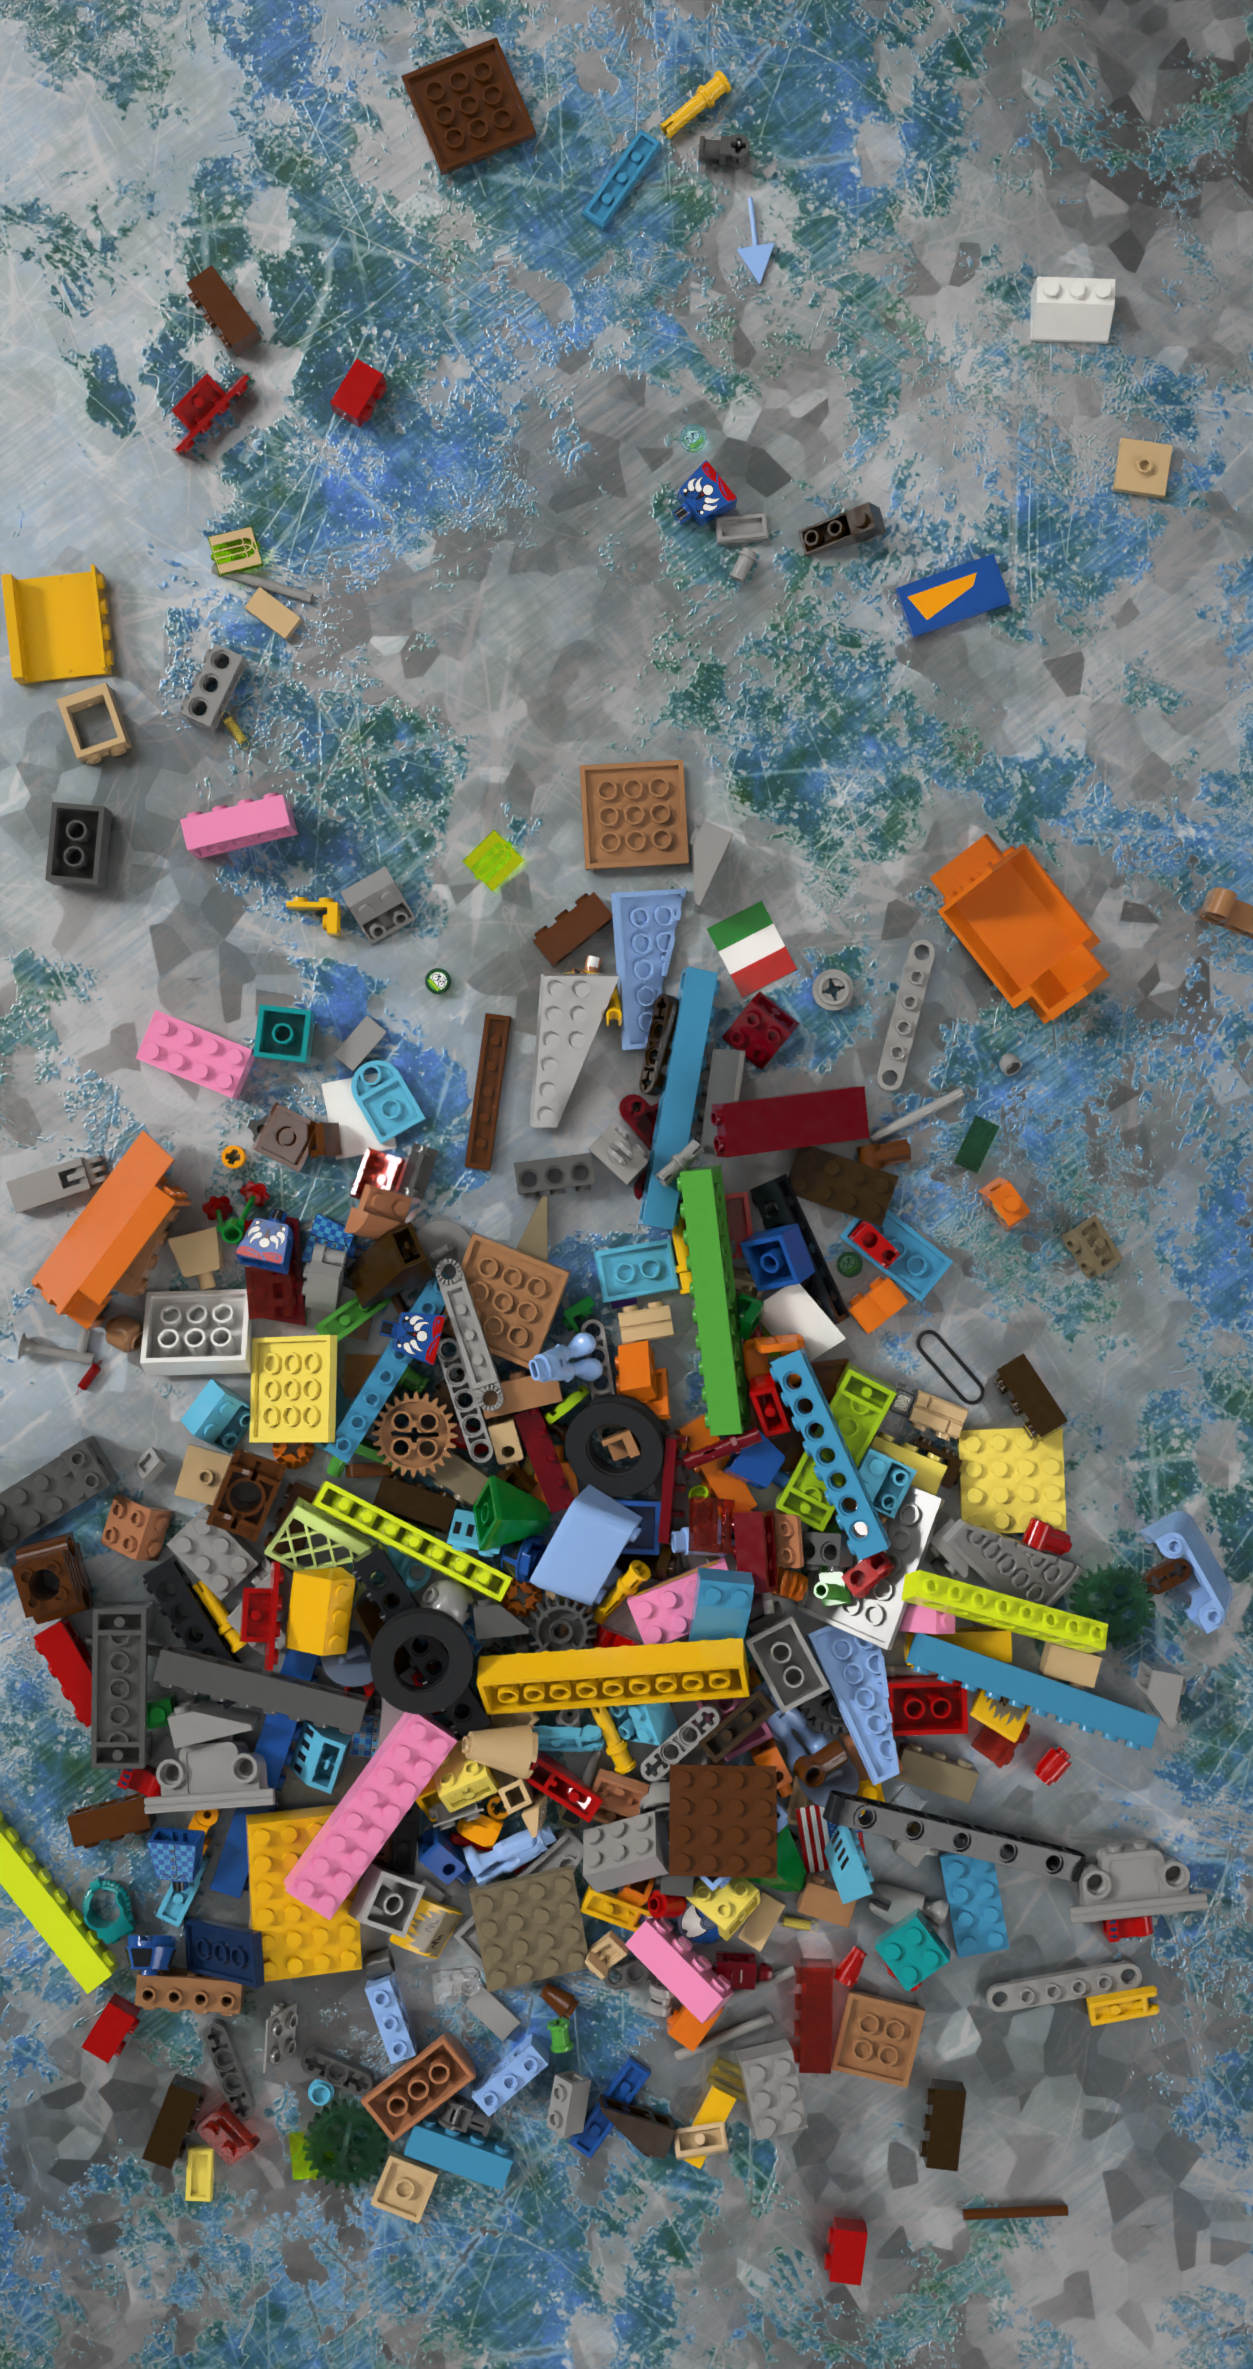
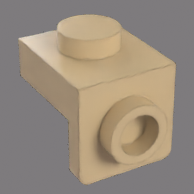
M611 1930L589 1946L585 1964L592 1973H595L603 1980L607 1977L609 1968L628 1955L629 1948Z

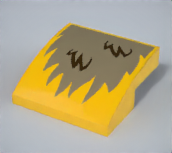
M980 1689L973 1699L970 1716L1015 1743L1020 1736L1031 1706L1025 1705L1024 1709L1009 1705V1699L1001 1696L1000 1701L984 1696L986 1690Z
M422 1895L405 1938L392 1934L389 1940L414 1953L438 1959L463 1913L457 1907L439 1904L435 1898Z

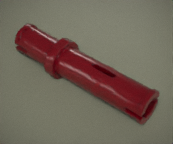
M756 1426L744 1431L742 1434L729 1435V1438L683 1455L688 1470H691L734 1452L736 1454L742 1453V1449L763 1442Z

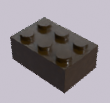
M1024 1353L996 1370L993 1383L1001 1395L1006 1394L1009 1398L1008 1406L1016 1418L1020 1416L1024 1421V1426L1022 1427L1030 1440L1035 1438L1038 1443L1066 1425L1068 1422L1067 1418Z

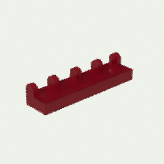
M539 1407L514 1414V1419L551 1514L565 1508L568 1509L574 1501V1496Z
M670 1433L666 1437L658 1543L669 1544L671 1532H673L674 1517H684V1511L675 1510L676 1491H686V1485L677 1484L678 1465L686 1466L684 1458H679L680 1442H690V1436Z

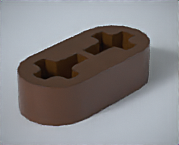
M383 1463L345 1465L346 1478L395 1475V1470L391 1471L392 1467Z
M1180 1557L1168 1559L1146 1571L1142 1577V1584L1152 1594H1161L1189 1579L1191 1566ZM1175 1564L1184 1566L1181 1569L1182 1574L1180 1576L1176 1573L1169 1575V1573L1175 1570ZM1152 1576L1157 1578L1165 1576V1578L1158 1581L1159 1586L1157 1588L1149 1585L1152 1582Z

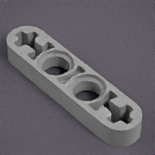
M706 1704L642 1762L640 1769L643 1777L648 1781H657L670 1770V1764H677L699 1744L700 1740L721 1723L723 1716L720 1708L714 1704ZM706 1713H714L713 1721H708L703 1727L699 1724L706 1717ZM691 1727L696 1730L698 1736L695 1741L686 1739L684 1736L685 1728ZM668 1744H673L678 1748V1757L671 1758L666 1754L665 1749ZM661 1758L664 1762L657 1768V1772L653 1771L651 1773L648 1770L650 1764H655Z

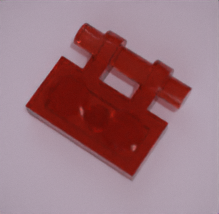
M291 1263L287 1275L282 1273L281 1275H274L273 1271L252 1266L245 1267L249 1319L277 1317L276 1307L284 1306V1316H295L294 1305H296V1297H293L292 1282L295 1279L294 1274H291ZM274 1283H282L283 1298L275 1299Z

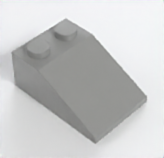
M705 820L701 827H695L690 839V845L693 846V910L697 913L703 904L733 836V833Z
M189 1698L180 1701V1705L175 1707L174 1711L167 1717L174 1748L176 1749L253 1730L261 1719L260 1712L234 1706L225 1709L223 1704L219 1705L217 1702L204 1699L195 1701V1698Z

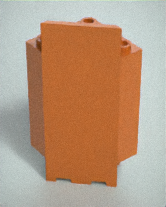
M985 834L930 877L945 897L942 900L945 905L938 910V913L1014 1009L1027 1001L1045 1024L1050 1020H1054L1086 997L1110 976L1091 952L1101 942L1024 843L1017 849L1012 845L1002 853L990 836Z
M143 1130L31 1281L34 1287L42 1291L40 1294L49 1304L57 1307L55 1312L58 1315H68L87 1330L101 1327L106 1320L100 1313L113 1297L110 1293L173 1206H190L192 1203L187 1198L189 1194L177 1185L174 1187L166 1183L168 1178L164 1174L175 1159Z

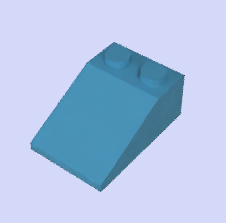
M698 1567L689 1642L727 1638H743L744 1641L754 1592V1581L751 1572Z

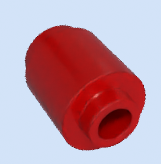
M1052 1746L1036 1764L1037 1768L1034 1770V1773L1048 1786L1053 1782L1057 1783L1071 1767L1072 1763L1069 1761L1071 1755L1061 1746L1057 1749Z
M656 1890L648 1898V1910L654 1918H677L685 1912L686 1899L684 1896L660 1894V1890Z

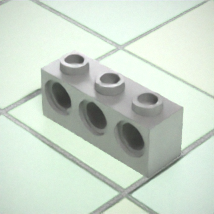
M214 643L212 649L207 650L203 660L205 665L201 673L198 672L195 675L192 683L194 688L190 696L187 695L181 706V710H183L181 714L187 720L214 733L222 718L221 716H223L222 713L226 710L247 665V661L242 655ZM229 659V664L226 668H218L220 660ZM211 682L218 683L215 691L207 692V686ZM201 705H206L207 711L201 716L196 715V709Z

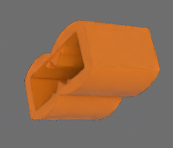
M881 1276L877 1277L868 1285L871 1288L864 1295L859 1292L848 1301L850 1306L847 1310L867 1334L879 1327L909 1302L888 1276L884 1279Z

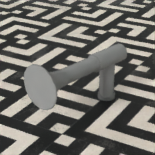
M80 1327L76 1350L34 1343L23 1333L18 1350V1359L25 1354H41L92 1365L94 1353L86 1352L92 1329L87 1330Z

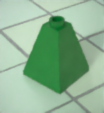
M496 1476L489 1477L473 1506L479 1551H486L541 1534L545 1527L550 1526L552 1521V1514L550 1511H547L546 1503Z
M787 1825L779 1833L777 1832V1878H740L783 1892H799L803 1889L807 1872Z

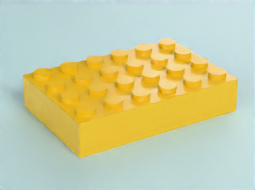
M338 1804L246 1815L251 1929L261 1931L265 1982L362 1969L360 1922L348 1915L358 1890V1881L330 1920L287 1893L284 1879Z

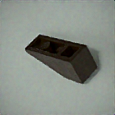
M600 2094L598 2100L602 2113L645 2156L665 2159L676 2133L672 2117Z

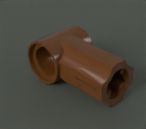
M907 1139L857 1147L859 1162L877 1169H883L887 1165H895L911 1160V1151Z
M835 1739L813 1755L799 1757L794 1763L793 1770L796 1776L808 1787L816 1788L824 1782L826 1775L849 1761V1757L841 1744Z

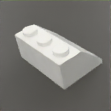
M1037 277L1031 290L1030 341L1107 344L1115 306V279Z

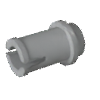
M743 547L742 551L738 552L739 558L729 575L730 578L739 583L745 582L752 564L757 562V553L746 547Z

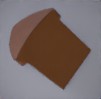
M339 1123L315 1124L317 1150L310 1151V1159L342 1155Z

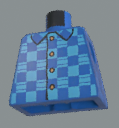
M317 1213L301 1261L311 1263L315 1244L320 1243L327 1245V1248L347 1251L344 1266L346 1267L349 1258L357 1260L368 1250V1247L354 1243L357 1235L344 1232L345 1225L324 1214Z
M157 1827L148 1840L147 1845L156 1877L159 1880L172 1881L174 1891L186 1890L189 1887L188 1882L194 1881L200 1871L205 1831Z

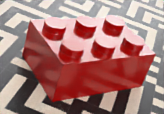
M937 1676L887 1677L888 1703L892 1714L893 1736L968 1734L967 1689L961 1688V1681L954 1679L953 1683L950 1684L937 1679Z

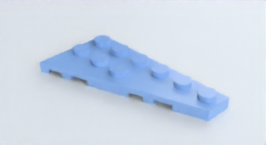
M687 888L611 893L616 971L620 976L617 985L622 1013V1024L620 1026L622 1050L644 1049L647 1046L654 1004L658 996L663 994L662 985L664 977H667L675 942V929L677 921H680L681 903L686 895Z
M832 1625L806 1635L873 1786L900 1774L896 1743L893 1740L891 1725L893 1721L889 1710V1691L881 1647Z

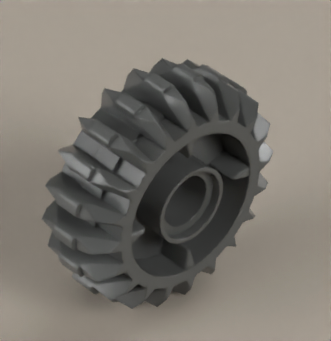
M556 1594L555 1602H552L549 1596L545 1597L546 1607L541 1602L537 1603L536 1607L540 1612L531 1610L530 1616L535 1620H527V1626L534 1629H530L529 1634H526V1636L535 1637L529 1641L530 1647L539 1645L535 1653L567 1651L569 1649L581 1650L584 1649L583 1647L592 1649L593 1643L588 1639H596L597 1634L589 1630L597 1628V1623L588 1622L594 1618L593 1612L584 1614L589 1607L588 1605L584 1604L579 1608L580 1602L574 1601V1603H571L570 1599L566 1597L565 1601H561V1596ZM558 1624H565L569 1628V1632L565 1635H559L555 1632L554 1627Z

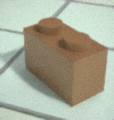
M814 1873L813 1876L806 1874L805 1886L799 1893L796 1906L799 1913L849 1928L857 1900L843 1904L836 1884L828 1881V1878Z

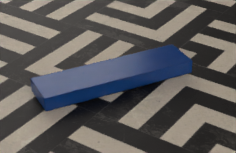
M629 2055L602 2095L631 2103L651 2075V2069ZM597 2100L585 2117L583 2132L572 2135L569 2140L570 2145L590 2159L614 2127V2124L602 2113L599 2100Z

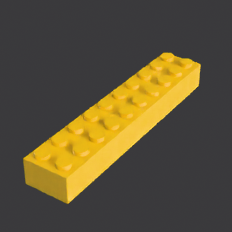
M743 1638L490 1655L479 1657L477 1686L487 1715L750 1697L749 1667Z

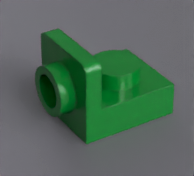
M741 1293L737 1301L738 1314H740L738 1325L741 1326L739 1337L749 1341L762 1319L764 1302Z
M590 1294L563 1310L565 1316L561 1319L569 1332L571 1330H574L576 1334L581 1332L574 1319L575 1316L578 1315L581 1319L593 1312L591 1307L595 1305V1302Z

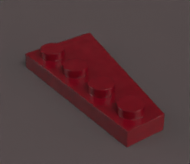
M287 1217L284 1224L289 1225L294 1234L289 1271L286 1275L262 1269L254 1317L306 1326L305 1296L302 1295L304 1278L303 1263L301 1261L300 1219Z

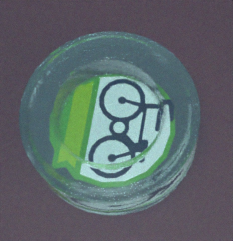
M698 424L685 426L680 436L682 447L692 453L700 451L706 443V432L703 427Z

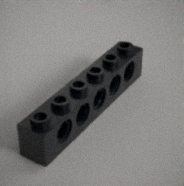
M787 1174L750 1189L753 1204L758 1208L766 1230L798 1223L816 1271L809 1276L811 1282L805 1279L800 1285L834 1325L850 1317ZM774 1202L777 1204L779 1211L775 1208Z
M175 1555L143 1575L145 1588L157 1598L158 1609L164 1616H168L172 1623L171 1629L177 1638L183 1640L186 1645L185 1649L206 1654V1650L210 1649L215 1651L219 1658L242 1663L236 1652L232 1654L230 1651L231 1646L225 1637L218 1633L220 1627L192 1588L193 1583ZM165 1583H172L175 1586L176 1593L174 1595L168 1594L165 1591ZM179 1605L188 1607L190 1611L188 1617H184L179 1613ZM193 1627H198L203 1631L202 1639L193 1636ZM226 1700L225 1702L216 1701L219 1705L223 1704L225 1709L237 1703L231 1700Z

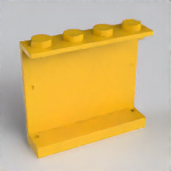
M94 564L90 565L91 572L17 580L12 574L1 575L12 678L17 683L27 684L112 674L111 665H114V655L112 650H109L108 640H111L112 635L110 625L106 624L105 614H109L107 599L103 598L102 590L106 588V581L103 573Z

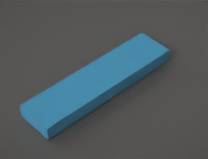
M640 129L583 210L582 217L604 231L661 149L662 143Z

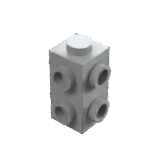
M575 2070L555 2074L546 2127L555 2131L557 2136L570 2138L572 2135L583 2132L591 2085L590 2079Z

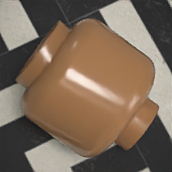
M125 1314L108 1321L105 1327L108 1344L124 1353L136 1351L142 1346L143 1325Z

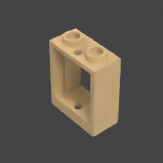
M106 682L56 699L76 758L83 764H96L102 760V757L110 754L111 756H118L124 754L126 749L132 747L113 690ZM106 702L118 737L83 749L71 714Z

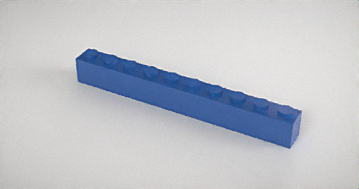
M288 1649L280 1673L317 1683L319 1676H316L315 1672L317 1666L322 1667L321 1656ZM277 1713V1715L266 1714L254 1751L261 1754L266 1761L267 1785L269 1788H275V1795L277 1791H282L286 1776L282 1775L284 1767H289L294 1751L290 1749L293 1741H298L302 1726L298 1725V1721L290 1720L287 1718L288 1715ZM275 1800V1805L236 1808L210 1887L211 1890L239 1899L244 1891L249 1892L246 1815L275 1812L278 1801Z

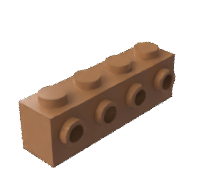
M173 1206L114 1286V1290L130 1297H139L140 1294L145 1292L149 1283L147 1279L151 1270H154L159 1260L158 1252L161 1246H164L170 1234L168 1229L171 1222H174L179 1214L180 1208L178 1206Z
M170 1967L166 1971H157V1976H141V1971L137 1973L135 2006H142L145 2010L168 2008L171 2012L194 2010L197 2014L220 2012L223 2016H234L240 2014L244 2006L246 1985L187 1971V1968Z

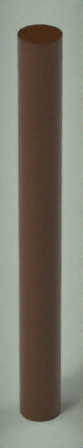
M1067 2204L968 2208L962 2209L963 2220L1068 2216Z

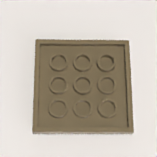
M572 1865L469 1888L488 1992L588 1968L585 1964L588 1950Z

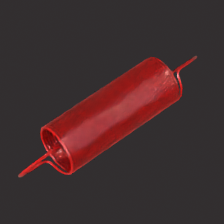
M92 1364L78 1383V1388L80 1387L84 1391L87 1390L101 1371L98 1364Z

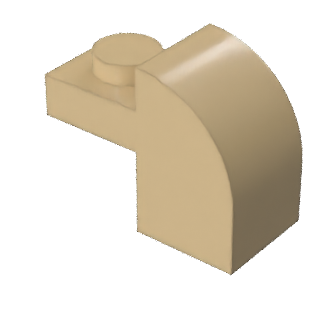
M492 1768L500 1786L498 1790L508 1815L535 1802L531 1784L523 1779Z

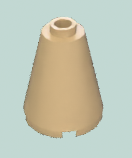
M533 1725L470 1731L462 1740V1752L465 1753L467 1759L520 1779H528L533 1773V1770H529L530 1764L537 1761L538 1734L537 1732H532L535 1728Z

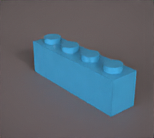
M427 2115L411 2128L403 2155L503 2191L513 2163L514 2149L504 2142L495 2143L487 2140L479 2133L470 2134L468 2132L464 2133L458 2130L446 2129L434 2117Z

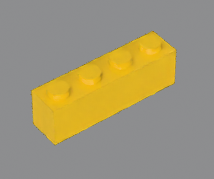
M981 1626L976 1628L955 1627L954 1634L922 1633L1004 1663L1012 1662L1011 1631L993 1626ZM903 1631L905 1662L915 1632ZM906 1662L907 1665H911V1668H914L913 1664Z

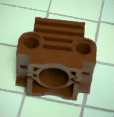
M236 1447L214 1499L206 1524L216 1526L256 1542L281 1484L286 1465ZM239 1482H253L261 1490V1495L251 1502L241 1501L234 1495L233 1487Z
M72 1531L17 1548V1564L12 1566L11 1569L26 1618L33 1616L37 1624H43L90 1610L94 1607L91 1597L93 1590L90 1579L85 1569L79 1542H75ZM45 1569L53 1571L60 1581L59 1591L47 1586L44 1580Z

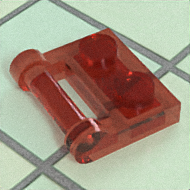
M690 1497L689 1551L734 1554V1545H731V1524L735 1500ZM718 1508H721V1544H717Z
M223 2101L198 2121L194 2129L230 2167L248 2151H252L261 2139L256 2133L252 2134L229 2110L230 2105Z

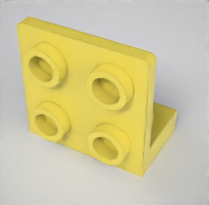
M462 1740L457 1741L433 1775L438 1796L450 1813L498 1792L497 1784L486 1766L466 1758L465 1753L462 1752Z
M732 1877L729 1883L722 1889L717 1886L713 1891L700 1879L693 1887L692 1897H686L692 1905L717 1925L719 1935L726 1941L732 1937L761 1902L759 1889L748 1880L740 1877Z

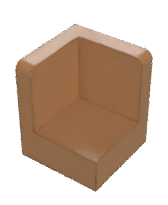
M628 1428L605 1436L601 1441L603 1446H608L614 1461L627 1456L633 1458L641 1454L640 1443Z

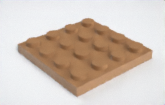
M683 760L579 766L586 871L689 865Z
M475 1232L471 1236L461 1266L490 1353L529 1369V1361L534 1359L536 1355L541 1354L571 1271ZM445 1307L442 1333L456 1338L447 1308Z

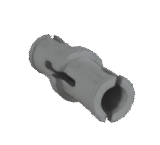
M691 1140L678 1155L674 1154L670 1157L671 1161L655 1174L656 1179L660 1178L659 1182L664 1187H668L681 1171L689 1169L688 1166L704 1153V1149L702 1147L699 1149L698 1147L701 1145L697 1141Z

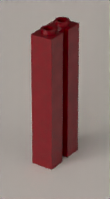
M849 1086L712 1104L710 1115L713 1126H717L718 1135L713 1140L717 1157L729 1158L870 1138L865 1086Z

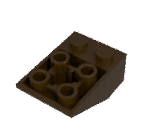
M411 1221L386 1232L346 1269L362 1309L435 1277Z

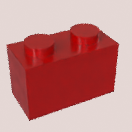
M356 358L330 402L333 413L360 428L364 421L367 422L371 418L376 400H381L386 392L387 386L383 373Z
M771 1373L750 1378L749 1394L765 1438L791 1431L789 1407L785 1406L781 1398V1392L783 1391L780 1383H775Z
M114 1993L81 2048L106 2063L110 2062L113 2055L119 2057L127 2044L123 2040L127 2032L132 2035L140 2022V2019L136 2017L141 2008Z
M834 2217L833 2227H828L827 2244H830L829 2253L825 2252L824 2270L828 2271L830 2282L861 2286L868 2236L865 2221Z

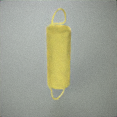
M227 717L223 722L241 746L247 738L233 717Z
M781 1915L784 1917L782 1919V1926L810 1931L811 1922H815Z

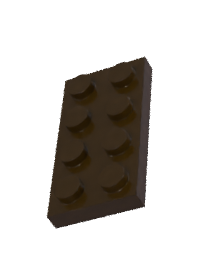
M814 1146L798 1148L788 1179L795 1195L883 1226L900 1176Z

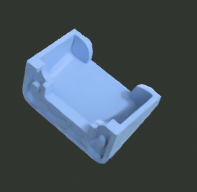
M589 1484L569 1506L529 1582L538 1588L591 1607L595 1603L599 1605L607 1593L604 1587L608 1575L625 1545L629 1541L634 1543L642 1529L638 1526L643 1518Z
M1175 1511L1140 1530L1147 1544L1155 1543L1165 1557L1176 1559L1183 1556L1185 1561L1190 1564L1191 1571L1200 1587L1189 1592L1192 1598L1191 1605L1188 1609L1184 1610L1189 1621L1206 1634L1219 1628L1224 1623L1233 1599V1589L1194 1518L1184 1511Z

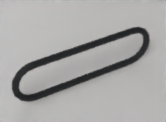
M932 1330L920 1333L916 1341L919 1352L963 1402L969 1405L979 1403L984 1397V1387L938 1333ZM924 1335H934L975 1381L981 1391L978 1399L969 1401L964 1398L920 1346L921 1338Z

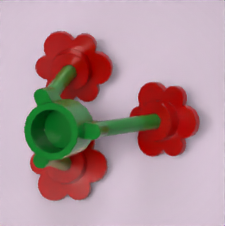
M249 1181L246 1186H242L240 1189V1193L245 1197L247 1204L239 1218L227 1220L228 1214L233 1211V1207L229 1205L230 1199L227 1196H220L219 1198L211 1196L209 1202L203 1204L202 1210L207 1214L209 1220H217L218 1226L216 1230L221 1232L225 1242L239 1246L253 1220L247 1221L246 1219L253 1204L258 1207L264 1206L265 1202L269 1200L270 1195L266 1192L267 1188L264 1184H255Z

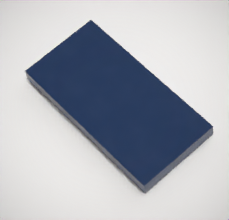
M194 1916L184 1918L187 1971L254 1988H260L265 1985L261 1931Z

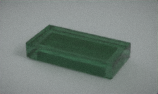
M977 1115L974 1116L953 1163L978 1173L1000 1126Z

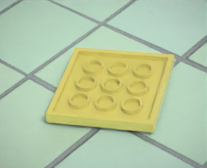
M338 1335L252 1338L249 1443L335 1442Z
M1023 1427L961 1430L957 1439L958 1459L963 1460L958 1470L961 1472L959 1479L960 1519L999 1534L1025 1533L1032 1517L1053 1526L1054 1529L1067 1531L1062 1428L1038 1443L1035 1438L1029 1439Z

